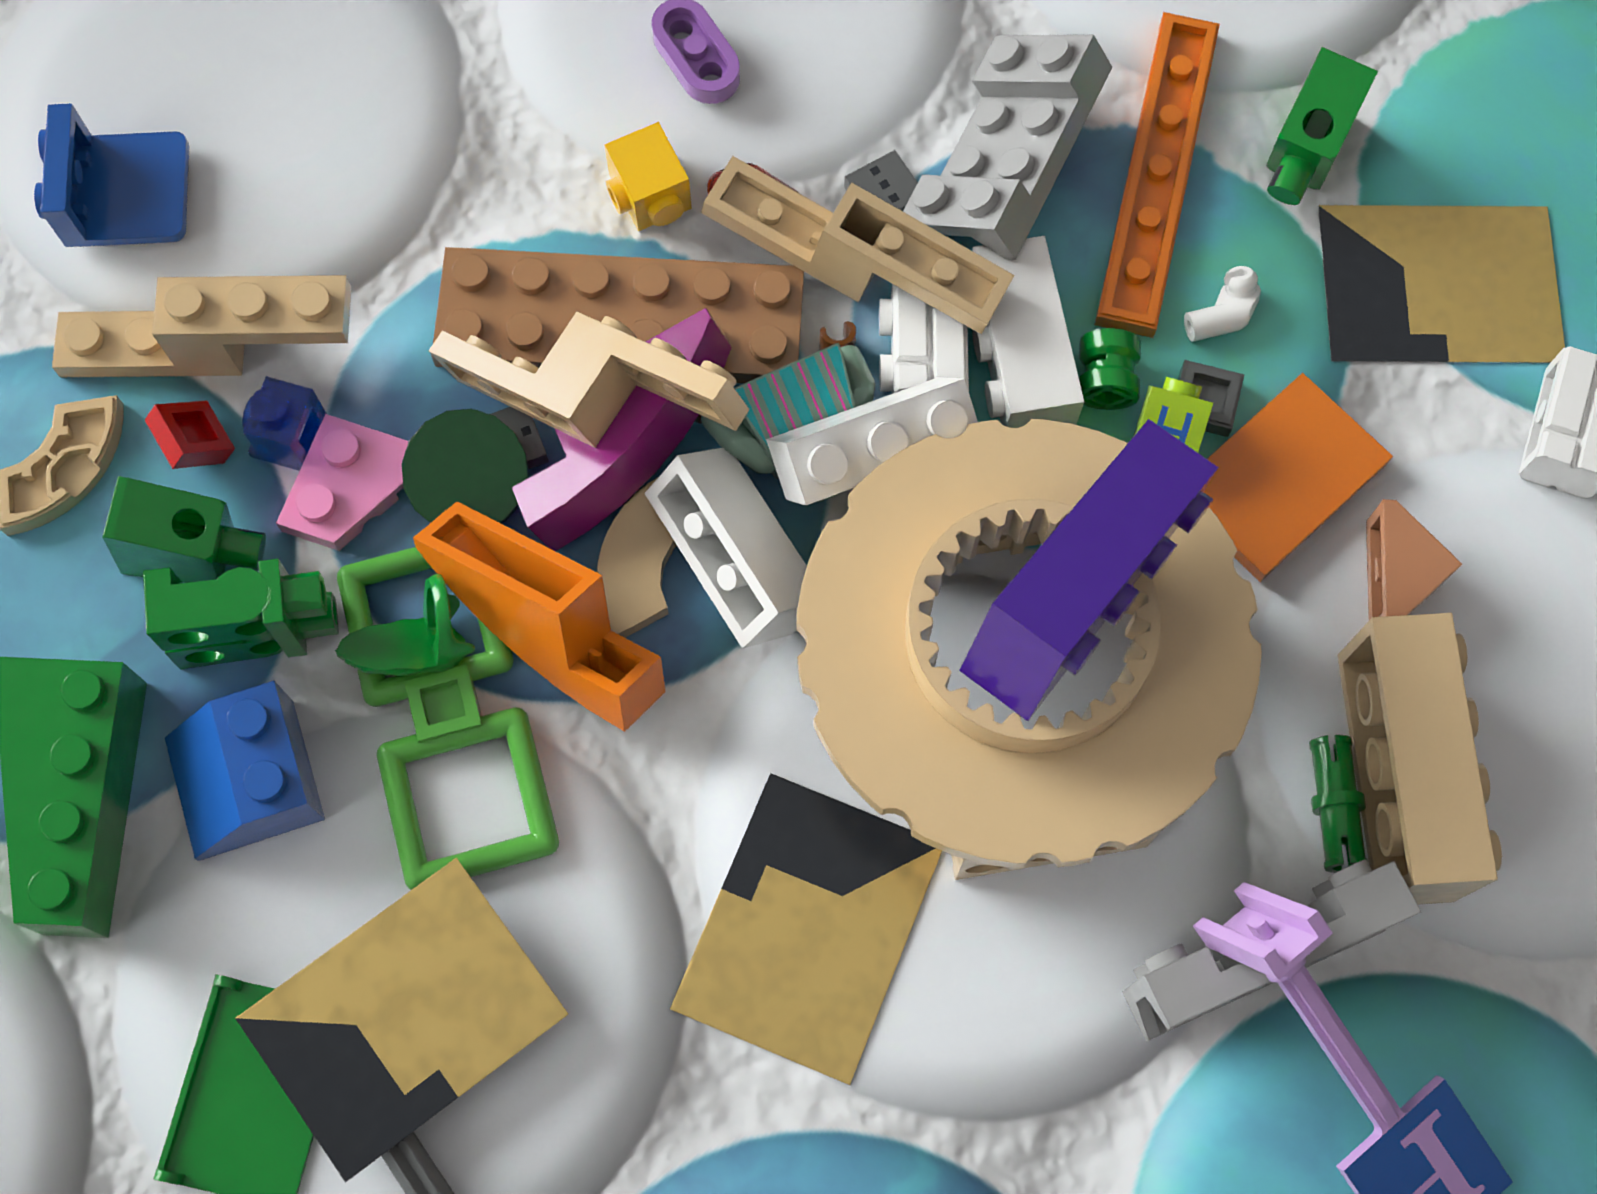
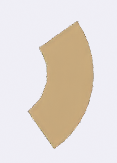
M117 395L55 405L52 427L40 447L22 462L0 469V530L7 536L24 533L57 519L82 501L96 486L112 462L122 433L124 404Z
M656 479L635 493L617 514L607 531L598 559L597 573L603 577L611 631L625 638L669 614L662 592L663 569L677 545L644 494Z

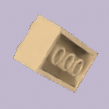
M1452 613L1372 617L1337 655L1349 735L1353 742L1352 755L1358 791L1365 795L1366 809L1361 814L1369 865L1373 871L1394 861L1417 905L1455 902L1498 880L1496 871L1500 869L1502 862L1500 840L1494 830H1489L1485 804L1490 796L1489 775L1484 764L1477 761L1474 737H1476L1479 727L1478 711L1474 700L1466 697L1463 673L1467 666L1466 643L1461 634L1455 633Z

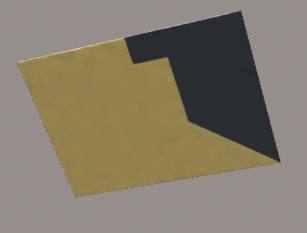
M1318 205L1332 362L1551 363L1559 352L1565 348L1548 206Z
M770 773L670 1010L850 1085L942 851L911 836V830Z
M455 858L235 1019L346 1183L569 1014L459 860Z

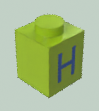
M1166 377L1163 388L1148 386L1134 435L1150 419L1198 453L1213 403L1199 399L1202 390L1201 386Z

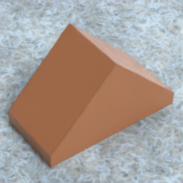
M1383 499L1366 520L1369 620L1372 617L1410 615L1462 565L1397 500Z

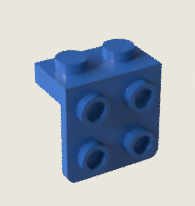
M72 103L47 105L46 129H41L38 134V150L43 162L42 182H38L35 185L34 202L39 217L48 222L65 247L168 243L180 241L185 236L189 143L181 132L92 135Z

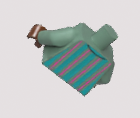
M844 322L843 340L831 339L826 333V328L822 327L820 329L818 352L735 387L734 389L749 408L748 413L736 431L700 414L694 422L703 424L721 448H724L753 471L759 474L771 473L775 479H778L779 477L766 439L873 401L875 380L860 349L855 346L856 326L853 322ZM831 497L822 499V500L817 501V502H821V501L826 500V499H829V498H831Z

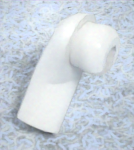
M1237 266L1230 269L1224 277L1225 285L1221 289L1215 306L1185 313V330L1191 342L1236 332L1248 325L1261 294L1260 286L1257 284L1258 276L1253 269L1246 266Z

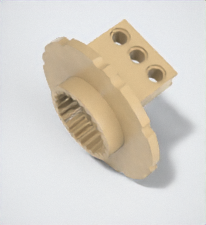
M1031 419L1025 426L1009 428L1002 425L998 420L968 424L965 432L955 438H943L937 434L926 437L899 451L877 466L848 494L847 504L849 509L847 513L838 520L828 521L813 549L805 571L797 608L796 631L804 637L806 647L797 657L802 692L809 695L818 707V712L813 721L815 731L832 762L850 786L874 810L881 815L896 814L903 817L909 824L911 836L952 856L955 880L1053 863L1058 868L1076 866L1090 862L1093 856L1148 847L1162 830L1180 818L1211 787L1217 779L1215 775L1217 759L1230 756L1236 750L1253 711L1259 685L1262 655L1261 643L1253 638L1249 624L1251 618L1257 612L1256 599L1251 582L1240 577L1234 568L1233 558L1237 548L1233 540L1210 508L1207 509L1189 534L1179 527L1169 539L1175 542L1177 547L1156 576L1150 579L1142 573L1133 585L1140 593L1126 612V614L1133 615L1125 629V637L1133 640L1124 656L1126 665L1117 681L1110 686L1102 701L1097 699L1091 701L1082 718L1074 711H1068L1065 713L1058 728H1054L1047 716H1039L1033 729H1024L1018 714L1011 713L1002 724L995 722L992 705L986 703L974 711L967 707L970 691L966 687L953 691L947 689L952 672L949 667H935L939 647L937 643L930 641L933 627L931 611L934 597L938 596L943 576H951L955 572L957 564L962 563L963 557L970 560L977 554L1010 549V554L1014 555L1023 553L1026 546L1042 545L1128 444L1097 430L1071 423L1044 419Z

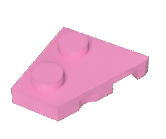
M325 414L278 517L277 526L284 533L340 551L362 532L364 524L369 519L382 515L399 500L397 493L403 488L401 463L409 441Z

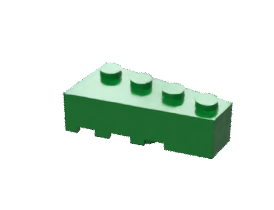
M0 657V764L13 923L41 935L109 938L147 682L123 662Z

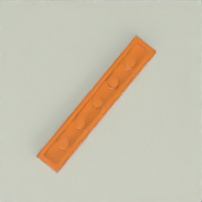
M1163 12L1098 305L1095 326L1123 329L1136 335L1153 338L1155 335L1215 51L1219 23Z

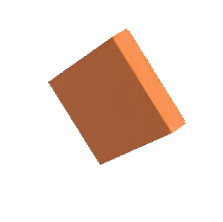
M1302 372L1207 458V460L1219 468L1207 485L1204 493L1214 499L1209 508L1218 517L1237 548L1234 558L1261 582L1390 462L1393 456Z

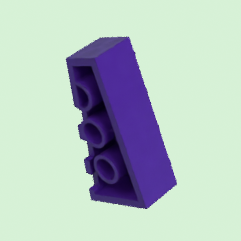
M1148 419L995 599L959 671L1026 721H1029L1064 674L1069 671L1075 676L1085 665L1101 642V639L1095 636V634L1104 622L1107 621L1114 627L1121 620L1140 593L1133 585L1142 573L1153 579L1177 547V544L1169 539L1179 527L1189 534L1214 500L1205 494L1204 490L1219 467Z

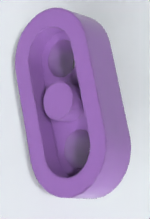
M668 0L662 3L652 16L653 41L655 47L685 91L693 99L706 104H716L729 99L737 91L740 83L739 59L731 45L705 8L694 0ZM678 33L689 34V36L685 39H676L673 37ZM708 75L719 77V79L714 81L703 80Z

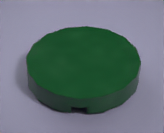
M472 408L448 410L425 421L409 440L401 463L403 489L415 511L430 523L458 501L502 524L519 507L512 487L529 478L527 456L515 432L496 416Z

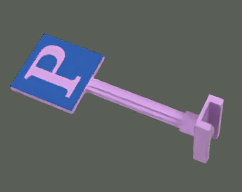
M1243 882L1234 892L1244 905V908L1223 926L1204 917L1193 925L1208 948L1265 974L1269 981L1279 984L1373 1123V1133L1336 1166L1355 1194H1501L1513 1183L1444 1078L1436 1075L1408 1102L1399 1108L1304 966L1306 962L1305 957L1333 934L1318 910Z

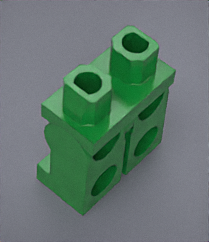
M279 558L258 561L259 572L251 568L237 567L226 571L217 579L182 583L171 568L143 571L146 634L162 651H165V654L180 670L270 657L284 651L288 658L307 655V638L339 634L336 598L332 592H326L324 578L319 571L289 575Z

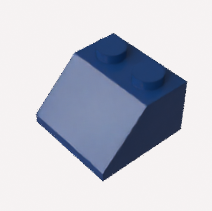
M275 681L209 701L165 737L194 858L197 861L325 820L294 702Z

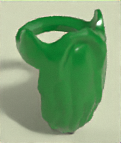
M436 574L430 576L425 581L424 618L401 619L387 624L366 626L344 637L335 652L337 657L345 661L346 664L364 673L408 676L417 673L447 671L458 665L464 657L474 652L475 646L471 643H466L463 636L452 627L451 619L458 610L460 601L455 595L447 593L442 575Z

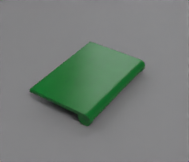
M215 974L204 1016L153 1177L154 1180L216 1194H298L314 1135L235 1019L275 988Z

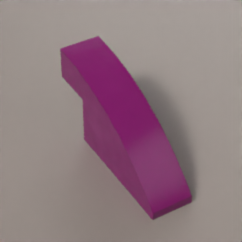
M707 308L653 337L669 343L679 350L687 361L701 366L702 362L707 360L724 368L732 348L727 337ZM653 338L647 340L646 342L650 344ZM636 385L595 448L555 429L566 457L512 487L527 527L554 551L561 549L588 532L624 504L657 472L683 440L699 414Z

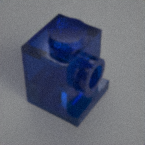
M268 376L265 377L261 389L256 391L248 400L242 418L243 433L251 443L247 452L250 457L300 471L323 418L327 414L314 390ZM305 424V427H304V429H303V432H302V434H301V437H300V439L298 440V437H299V435H300V433H301V430H302V428H303V425Z

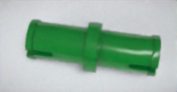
M1328 735L1314 738L1309 742V748L1312 751L1317 795L1311 798L1312 812L1314 815L1320 816L1325 857L1324 870L1331 873L1341 871L1342 865H1344L1342 845L1346 848L1348 867L1365 859L1368 862L1365 856L1360 812L1366 809L1365 795L1357 791L1352 755L1353 742L1352 738L1347 735H1335L1333 752L1335 762L1331 760Z

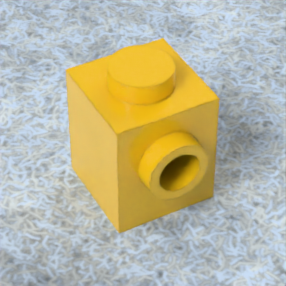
M659 122L604 144L609 175L611 179L606 181L608 193L619 214L629 212L638 232L653 225H668L681 217L685 211L692 209L689 178Z

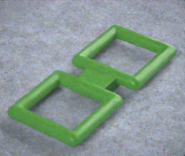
M416 547L348 564L338 570L337 583L349 634L366 626L373 625L365 586L432 568ZM479 619L478 623L485 652L464 657L458 665L447 671L386 678L382 674H368L357 669L363 698L368 705L380 707L408 699L416 734L385 742L379 746L376 754L404 881L410 890L414 889L455 858L459 860L469 876L474 877L552 855L559 847V838L527 713L521 708L513 707L484 716L481 715L473 681L508 672L513 666L514 658L512 650ZM506 736L530 834L428 862L405 763Z

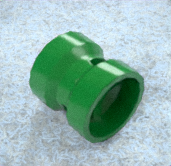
M1105 328L1087 332L1081 337L1079 342V360L1085 366V372L1080 375L1079 382L1084 405L1095 409L1116 410L1133 406L1138 402L1140 398V379L1134 373V366L1139 363L1141 358V340L1138 335L1123 329Z

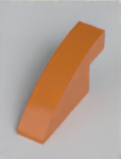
M458 501L413 537L416 549L437 574L442 575L446 585L495 636L551 684L597 716L625 732L666 692L661 656L611 631L601 574Z

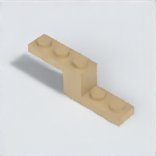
M734 156L731 157L711 189L701 210V213L857 302H859L873 276L876 274L980 334L988 325L1015 276L852 182L833 213Z
M346 275L157 277L154 311L58 312L52 368L60 378L242 376L245 344L348 343L351 285Z
M576 312L539 368L520 357H516L512 363L501 359V354L494 347L473 335H470L465 342L441 331L429 349V352L458 382L594 448L636 385L735 431L749 411L747 405L734 389L737 383L736 379L724 368L707 360H704L701 366L686 360L679 350L658 338H653L650 344L638 339L627 326L608 316H605L599 322Z

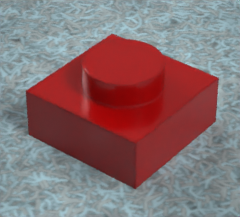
M207 400L155 404L145 418V422L172 469L224 464L235 450Z

